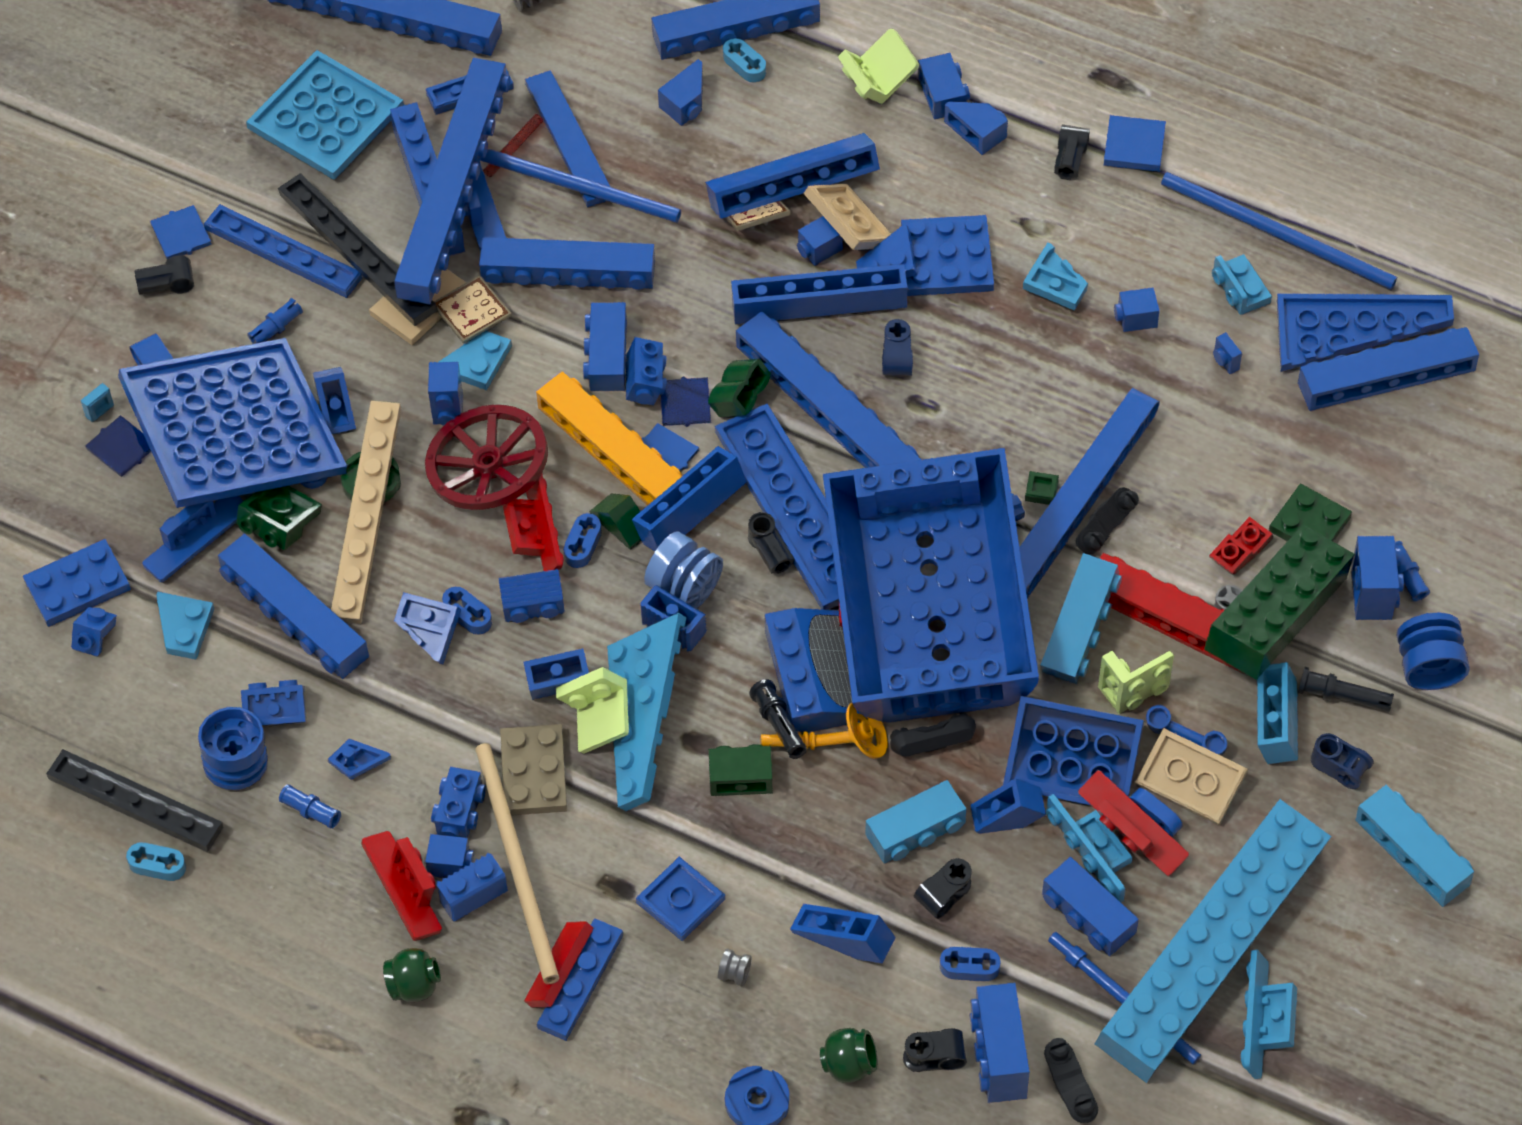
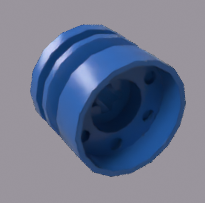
M1440 612L1426 613L1405 621L1398 628L1396 636L1400 645L1399 651L1403 657L1402 666L1405 680L1409 686L1421 690L1443 689L1457 684L1469 674L1468 656L1463 646L1464 637L1461 633V623L1457 617Z
M241 707L219 709L204 719L199 727L198 742L206 777L214 785L228 790H240L250 787L260 780L267 770L268 762L264 730L260 719L251 711Z

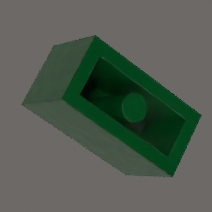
M752 744L747 747L732 748L730 746H719L708 749L711 796L773 794L771 746Z

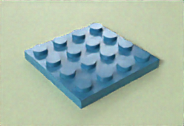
M316 50L246 121L247 129L335 180L392 120L390 109L404 106V101Z

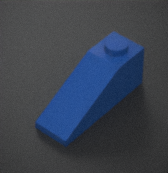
M810 904L802 905L790 928L794 934L857 960L881 964L896 938L879 915Z

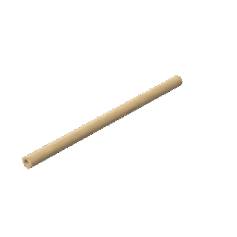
M483 743L475 749L541 975L545 984H552L559 980L557 968L490 744Z

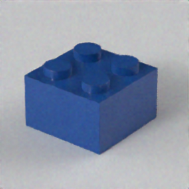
M1357 536L1354 550L1355 555L1351 564L1355 620H1392L1394 608H1399L1400 605L1399 592H1403L1404 588L1403 574H1398L1397 566L1401 565L1400 548H1395L1394 536Z

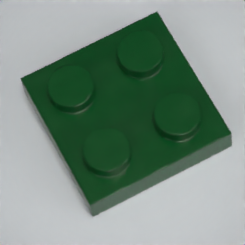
M1300 483L1271 522L1269 532L1288 541L1302 525H1305L1334 542L1350 520L1352 511Z

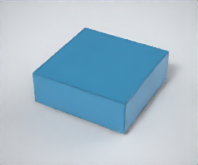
M104 383L80 400L85 417L91 422L98 419L114 406L110 389Z

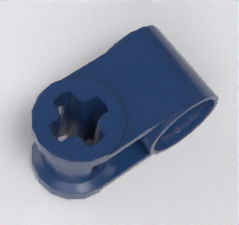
M901 319L891 320L886 324L884 331L882 375L912 376L913 352L911 350L910 326Z
M1331 733L1322 734L1317 738L1311 755L1313 767L1350 789H1357L1360 786V778L1374 764V760L1367 752L1352 746ZM1327 750L1331 752L1333 755H1326L1321 751Z

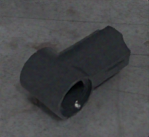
M1062 124L1058 140L1059 150L1054 166V173L1060 176L1061 179L1071 180L1074 177H1078L1083 153L1086 154L1090 129Z
M173 256L167 259L164 265L136 269L134 271L139 295L164 290L183 294L191 291L194 287L191 261L186 256Z
M766 512L753 514L748 523L749 544L757 549L771 574H779L786 571L794 564V557L775 528L774 518ZM765 529L767 532L759 533L756 530Z

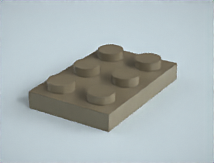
M562 724L501 728L503 790L511 816L567 811Z

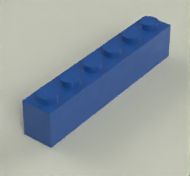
M722 0L651 17L652 35L661 60L671 57L675 58L683 54L704 51L708 48L724 45L726 41L734 38L741 40L757 38L762 35L783 32L787 29L820 22L819 0Z
M415 102L390 109L393 131L416 198L421 207L437 158L418 103ZM460 225L456 229L457 240L455 247L449 249V256L465 252L463 232Z
M865 133L705 183L711 208L722 219L802 194L808 186L835 184L880 170L875 143Z
M483 237L479 263L480 275L485 282L492 284L517 283L520 285L545 284L548 286L570 285L576 287H620L637 290L643 288L653 289L655 249L654 244Z
M904 264L733 280L731 281L735 324L746 323L761 311L770 319L785 320L907 308L908 286Z
M1467 327L1451 328L1443 333L1430 336L1422 335L1413 340L1393 342L1388 346L1376 349L1368 348L1347 356L1339 355L1322 362H1310L1300 367L1298 385L1309 411L1474 372L1476 371L1479 352Z
M245 533L218 555L221 567L219 572L222 577L229 583L233 581L237 584L240 592L247 600L251 601L253 599L259 604L260 610L267 618L271 619L273 617L279 622L280 628L287 636L296 637L307 654H315L327 672L330 674L335 672L341 679H344L369 657L366 641Z

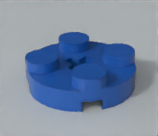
M761 1066L746 1067L735 1073L730 1079L725 1091V1108L731 1120L737 1125H778L787 1116L789 1111L790 1093L785 1079L774 1070L772 1072L764 1070ZM756 1092L759 1096L765 1095L766 1098L763 1099L762 1104H752L749 1102L752 1100L751 1094Z

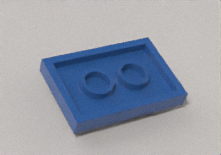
M106 539L23 575L24 582L48 627L83 612L88 607L92 608L131 590L130 584Z

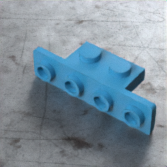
M1054 794L1049 796L1046 810L1049 821L1054 826L1058 825L1068 846L1072 850L1076 849L1082 856L1081 859L1087 871L1091 874L1094 872L1100 880V884L1117 900L1123 902L1125 887L1115 875V872L1132 863L1130 853L1114 832H1111L1098 820L1101 816L1097 810L1075 822Z
M1251 950V959L1247 963V975L1249 978V989L1245 992L1247 1020L1243 1022L1245 1049L1241 1051L1242 1066L1254 1079L1262 1078L1264 1050L1294 1047L1297 987L1293 983L1268 985L1269 962L1259 950Z

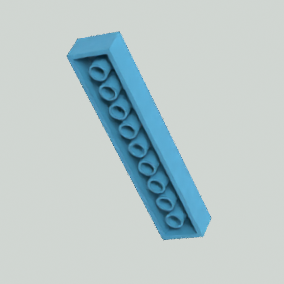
M1279 799L1107 1023L1094 1044L1147 1083L1322 852L1332 836Z

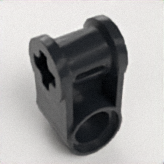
M951 859L932 877L925 880L918 887L913 897L936 919L943 917L957 901L969 892L971 888V866L964 859Z
M949 1028L941 1031L912 1033L905 1041L904 1065L913 1072L956 1070L964 1067L967 1064L962 1031Z

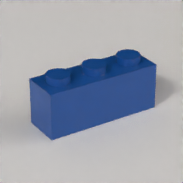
M626 302L591 303L590 314H585V332H590V338H584V355L589 356V362H583V379L589 380L590 391H625Z
M1069 857L1043 880L1042 895L1045 902L1053 909L1058 908L1074 929H1080L1084 932L1092 946L1099 951L1103 950L1109 957L1137 933L1139 919L1072 857Z

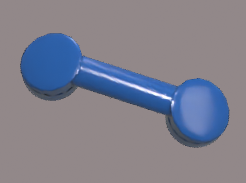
M1155 705L1147 711L1146 722L1149 729L1154 733L1161 734L1163 728L1220 756L1226 752L1227 739L1221 732L1211 731L1205 736L1171 721L1170 711L1162 705Z

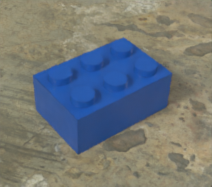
M1007 983L976 987V999L970 1000L971 1013L969 1017L971 1032H975L976 1062H980V1091L987 1092L988 1103L1027 1099L1030 1071L1016 984Z

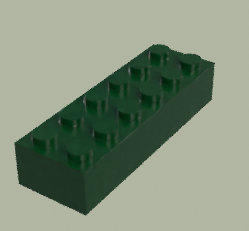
M1302 525L1211 624L1204 650L1257 680L1347 579L1355 554L1309 527Z

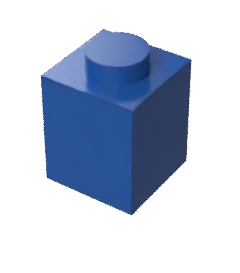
M822 216L798 230L797 249L803 258H808L816 266L843 250V238Z
M1154 287L1119 292L1118 304H1114V314L1116 321H1121L1123 332L1158 328L1159 307Z
M430 834L425 864L427 872H430L433 877L448 878V875H453L454 872H459V869H464L465 865L470 866V862L474 863V850H470L468 838Z

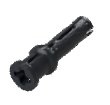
M1306 666L1304 667L1298 689L1300 694H1303L1304 691L1323 696V700L1327 701L1334 697L1388 713L1390 712L1394 697L1393 693L1390 694L1337 680L1335 674L1324 675L1310 671L1309 667Z
M769 679L756 682L751 687L749 695L754 702L758 703L760 707L759 713L762 718L770 721L790 758L798 759L802 757L807 751V746L803 743L786 714V703L783 698L778 697L776 694L775 684Z

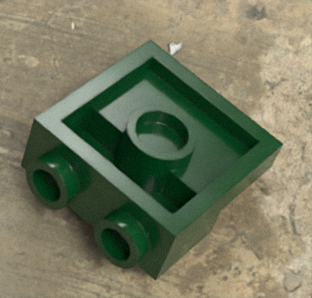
M290 486L258 491L238 505L236 524H238L243 533H254L263 538L264 543L268 547L274 548L277 546L286 550L302 537L303 527L321 513L322 504Z

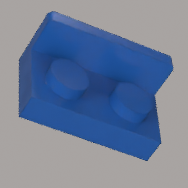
M297 680L279 681V687L267 688L266 683L248 684L247 690H241L242 708L254 713L260 719L262 726L306 722L305 686L297 685Z

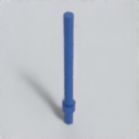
M1057 932L1051 935L1048 942L1066 956L1065 960L1074 968L1078 966L1121 1004L1124 1003L1130 994L1087 958L1085 951L1078 945L1075 947ZM1182 1038L1174 1046V1049L1192 1065L1201 1057V1054Z

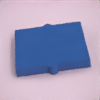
M194 205L176 212L170 211L169 214L150 221L166 259L178 255H191L193 251L212 245Z
M659 423L655 425L646 437L641 438L643 443L650 449L655 448L670 467L675 466L680 472L688 468L689 461L699 451L698 446Z

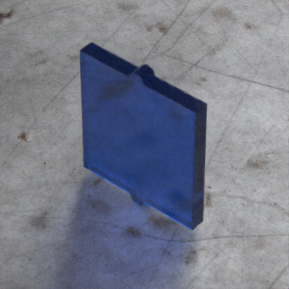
M683 376L681 379L667 380L665 392L661 395L663 426L684 425L688 427L690 424L711 423L710 405L708 404V377L687 379Z
M121 415L106 428H101L100 433L85 445L88 451L121 477L136 464H141L142 459L151 452L144 434Z

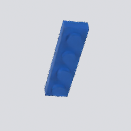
M596 918L591 923L593 931L552 1007H545L537 1022L539 1030L567 1041L623 937L622 929Z

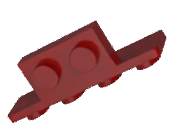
M541 474L536 483L526 491L527 499H515L502 506L513 554L540 556L543 571L561 570L564 558L557 541L558 531L553 523L552 505L548 501L546 492L547 482L543 478V474Z
M1096 771L1078 790L1079 795L1102 815L1098 820L1111 832L1117 829L1124 836L1121 841L1132 852L1141 851L1166 876H1171L1189 857V853L1101 771Z
M384 831L363 838L361 845L411 938L414 941L440 934L442 926L430 906V901L436 887L433 875L426 871L419 850L413 847L408 837L395 842L390 831Z

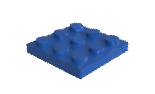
M986 215L901 220V226L907 224L910 229L917 275L906 278L908 296L994 291Z

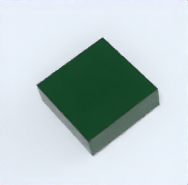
M1030 471L1025 501L1049 505L1056 496L1059 475Z

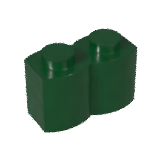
M760 359L732 361L724 370L721 382L712 389L708 404L718 417L744 416L748 414L756 403L757 394L761 393L767 386L771 372Z

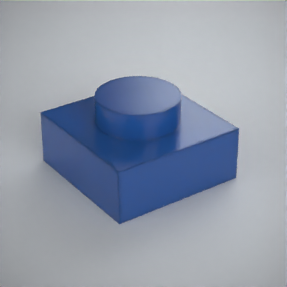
M1226 332L1217 336L1213 355L1218 365L1224 366L1229 374L1240 370L1242 352Z

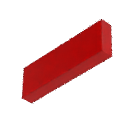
M587 921L566 922L551 950L559 980L552 984H545L540 971L524 1000L530 1007H552L593 931V927Z

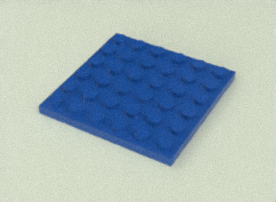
M286 338L119 369L118 378L176 508L346 474V462Z

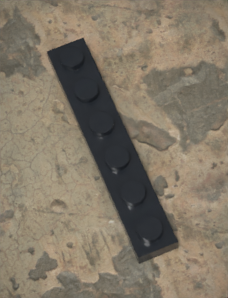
M62 749L46 773L48 779L206 852L210 850L224 828L222 821Z

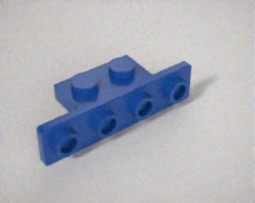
M480 164L478 180H473L471 185L473 187L471 201L465 203L464 209L465 216L469 217L481 251L483 237L506 238Z
M239 496L219 499L215 503L209 501L185 506L178 514L168 518L163 526L159 528L164 544L142 562L143 567L159 582H164L236 523L238 505L244 501Z

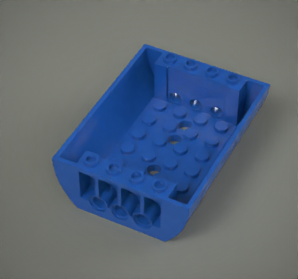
M1005 448L823 474L852 703L855 709L869 718L890 723L1011 706L1020 701L1021 696L1026 697L1038 684L1039 674ZM922 536H930L934 542L930 547L922 548L918 546L917 540ZM931 563L937 566L938 570L932 576H926L921 573V568L925 564ZM934 620H941L946 624V627L943 631L934 633L928 628L929 624ZM944 648L949 651L950 655L944 661H937L932 656L935 650Z

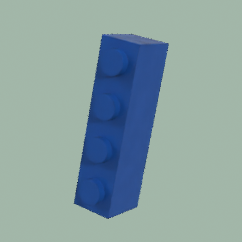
M717 446L638 513L632 521L643 545L656 551L664 539L673 532L679 531L686 535L747 483L738 458Z

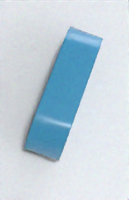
M734 38L724 43V61L742 78L753 83L765 78V59L745 41Z
M139 842L132 845L126 854L130 869L139 875L175 881L180 879L186 872L183 854L176 849ZM146 854L147 859H142L141 863H137L136 858ZM172 860H176L177 866L173 865L168 870L165 864H170Z

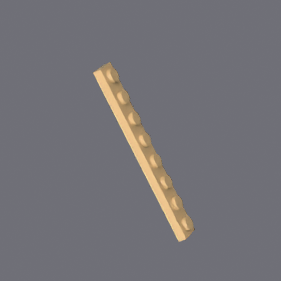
M370 402L331 611L346 623L361 624L401 414L400 403Z

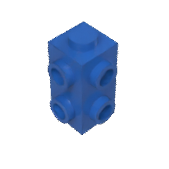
M638 337L634 338L626 354V400L654 406L659 395L664 394L667 380L663 378V371L666 366L667 357L663 355L662 342Z
M450 767L447 778L443 777L441 779L439 787L441 800L439 805H434L431 815V822L435 823L437 835L468 838L470 830L476 829L478 822L477 805L478 803H483L486 794V785L482 784L480 772Z

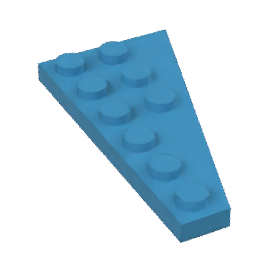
M680 613L607 646L609 670L627 679L629 733L614 741L618 808L624 811L650 801L657 768L653 761L656 746H661L663 734L659 733L662 719L667 717L675 673L672 671L674 655L679 654L681 643L677 641L679 630L684 628L686 617Z

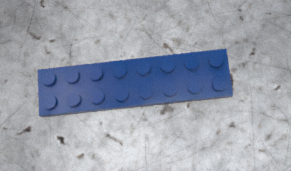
M768 403L751 410L744 416H737L716 425V435L725 450L738 458L747 480L746 485L761 510L774 518L775 528L794 557V565L821 610H829L838 606L839 596L826 498Z

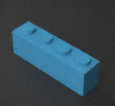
M1083 553L1040 664L1043 673L1077 684L1080 676L1085 677L1090 664V660L1086 659L1090 648L1095 649L1100 639L1101 632L1097 631L1101 620L1106 621L1110 613L1111 604L1108 603L1112 592L1117 593L1121 584L1122 576L1118 575L1119 569L1117 564Z
M1385 785L1358 806L1355 821L1442 907L1471 885L1474 870L1469 861L1463 856L1459 857L1450 848L1446 838L1440 834L1437 835L1428 826L1426 819L1421 814L1415 813L1406 804L1405 799L1400 793L1393 792Z

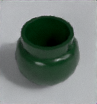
M404 949L398 952L393 959L385 960L383 965L385 985L393 1001L403 999L407 1002H420L426 1000L435 991L436 983L441 981V972L437 959L435 957L430 958L423 949Z
M843 1028L829 1034L825 1041V1047L820 1048V1061L824 1072H830L835 1080L842 1083L856 1082L863 1079L867 1074L871 1075L872 1072H875L878 1059L871 1033L865 1029L859 1032L854 1028Z

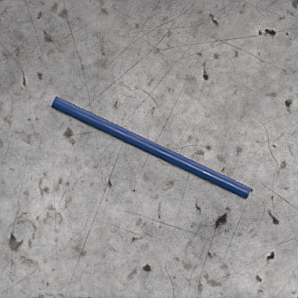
M488 149L486 157L480 159V161L675 223H678L681 217V209L492 149Z
M1166 172L1161 181L1163 186L1385 288L1392 290L1396 284L1398 277L1174 174Z

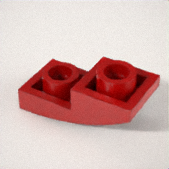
M1249 516L1233 535L1228 534L1209 557L1233 575L1248 564L1273 539V534Z

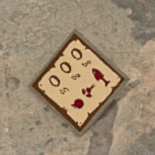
M777 201L725 218L736 231L746 228L754 230V226L762 223L768 226L769 221L791 214L790 210L781 201Z
M480 275L434 301L439 315L463 344L512 316V313Z

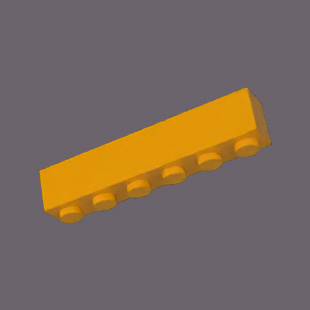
M562 371L536 391L538 408L645 504L649 505L683 476L678 468L675 466L670 467L655 448L650 449L645 445L637 432L628 430L615 413H609L596 396H590L585 392L577 379L569 378Z

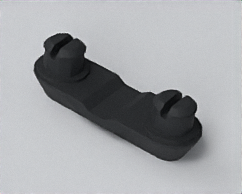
M1125 487L1117 489L1090 516L1088 524L1076 537V546L1088 555L1100 550L1113 529L1139 504L1138 494Z
M961 712L959 715L954 714L948 720L940 721L937 725L921 726L909 730L904 727L900 728V730L895 729L890 735V747L894 753L904 757L946 748L947 746L972 739L976 730V723L972 717Z
M1054 1038L1046 1045L1044 1050V1056L1053 1081L1071 1117L1077 1122L1089 1123L1098 1114L1097 1102L1085 1080L1070 1044L1063 1038Z

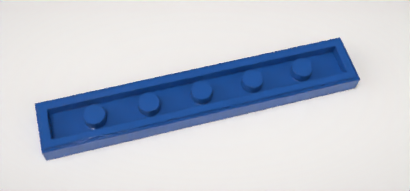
M551 70L526 78L525 85L570 174L610 187ZM580 192L587 208L606 201Z
M221 204L218 205L204 223L206 231L345 298H348L363 278L356 269Z

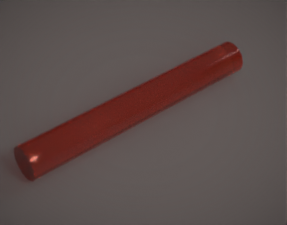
M534 114L500 152L512 156L543 122L542 117ZM488 164L483 169V172L488 177H492L501 167Z

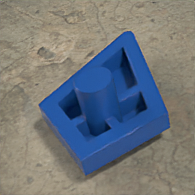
M348 739L328 758V763L352 780L390 760L391 755L389 752Z

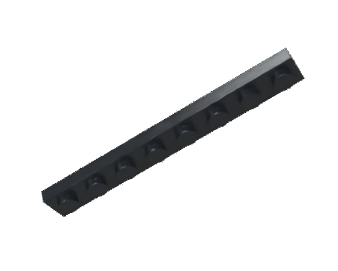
M301 173L278 188L280 196L414 326L438 311L433 300L431 304L397 298L394 280L399 267Z

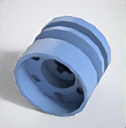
M673 532L664 539L651 557L644 576L645 584L650 588L657 585L697 609L715 588L722 572L723 559L717 554L711 553L705 547L698 548L694 540L681 532Z

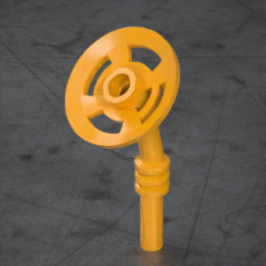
M852 702L848 705L846 711L848 731L817 735L814 732H810L809 735L808 732H803V735H801V732L797 731L803 743L807 746L806 748L810 747V750H814L815 747L855 743L866 756L878 759L886 753L888 745L887 734L882 721L869 717L866 719L863 715L857 714V710ZM874 731L877 740L876 746L872 743ZM777 734L760 735V745L784 747Z

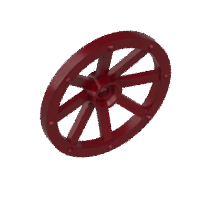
M509 405L481 406L461 413L455 419L447 422L437 432L426 453L425 471L434 492L448 504L468 510L491 509L517 499L536 483L547 463L548 443L541 425L528 412ZM498 419L519 423L520 425L499 448L496 447ZM487 420L486 445L479 447L463 429L474 423ZM528 431L532 433L535 438V449L506 456ZM455 436L473 456L472 458L441 455V452L451 438ZM532 460L529 468L520 478L504 469L507 466ZM438 465L471 469L446 483H443L438 475ZM481 476L476 495H465L454 491ZM496 477L510 485L500 491L487 494L491 479Z

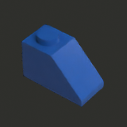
M696 60L658 89L659 108L681 126L689 120L695 119L702 111V61Z
M948 102L945 104L944 122L981 155L1007 138L1008 120L1003 112L993 108L989 103Z
M336 367L314 372L313 378L321 412L331 433L335 434L356 429L342 368Z
M1016 778L970 805L975 832L979 834L1024 828L1046 815L1041 787Z

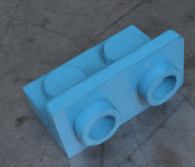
M1244 254L1228 261H1224L1221 255L1215 257L1212 277L1217 285L1222 286L1228 303L1231 306H1235L1240 315L1271 303V294Z

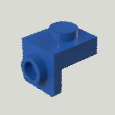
M88 607L73 622L72 649L99 656L102 652L103 638L115 627L117 615L105 612L101 608Z

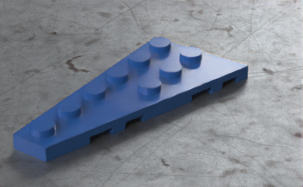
M1277 294L1280 372L1301 367L1310 362L1327 360L1339 355L1349 354L1452 326L1454 321L1452 295Z

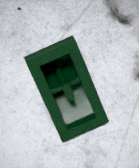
M611 493L589 511L590 514L597 516L600 519L601 525L628 549L631 550L641 542L632 521L641 511L630 495Z

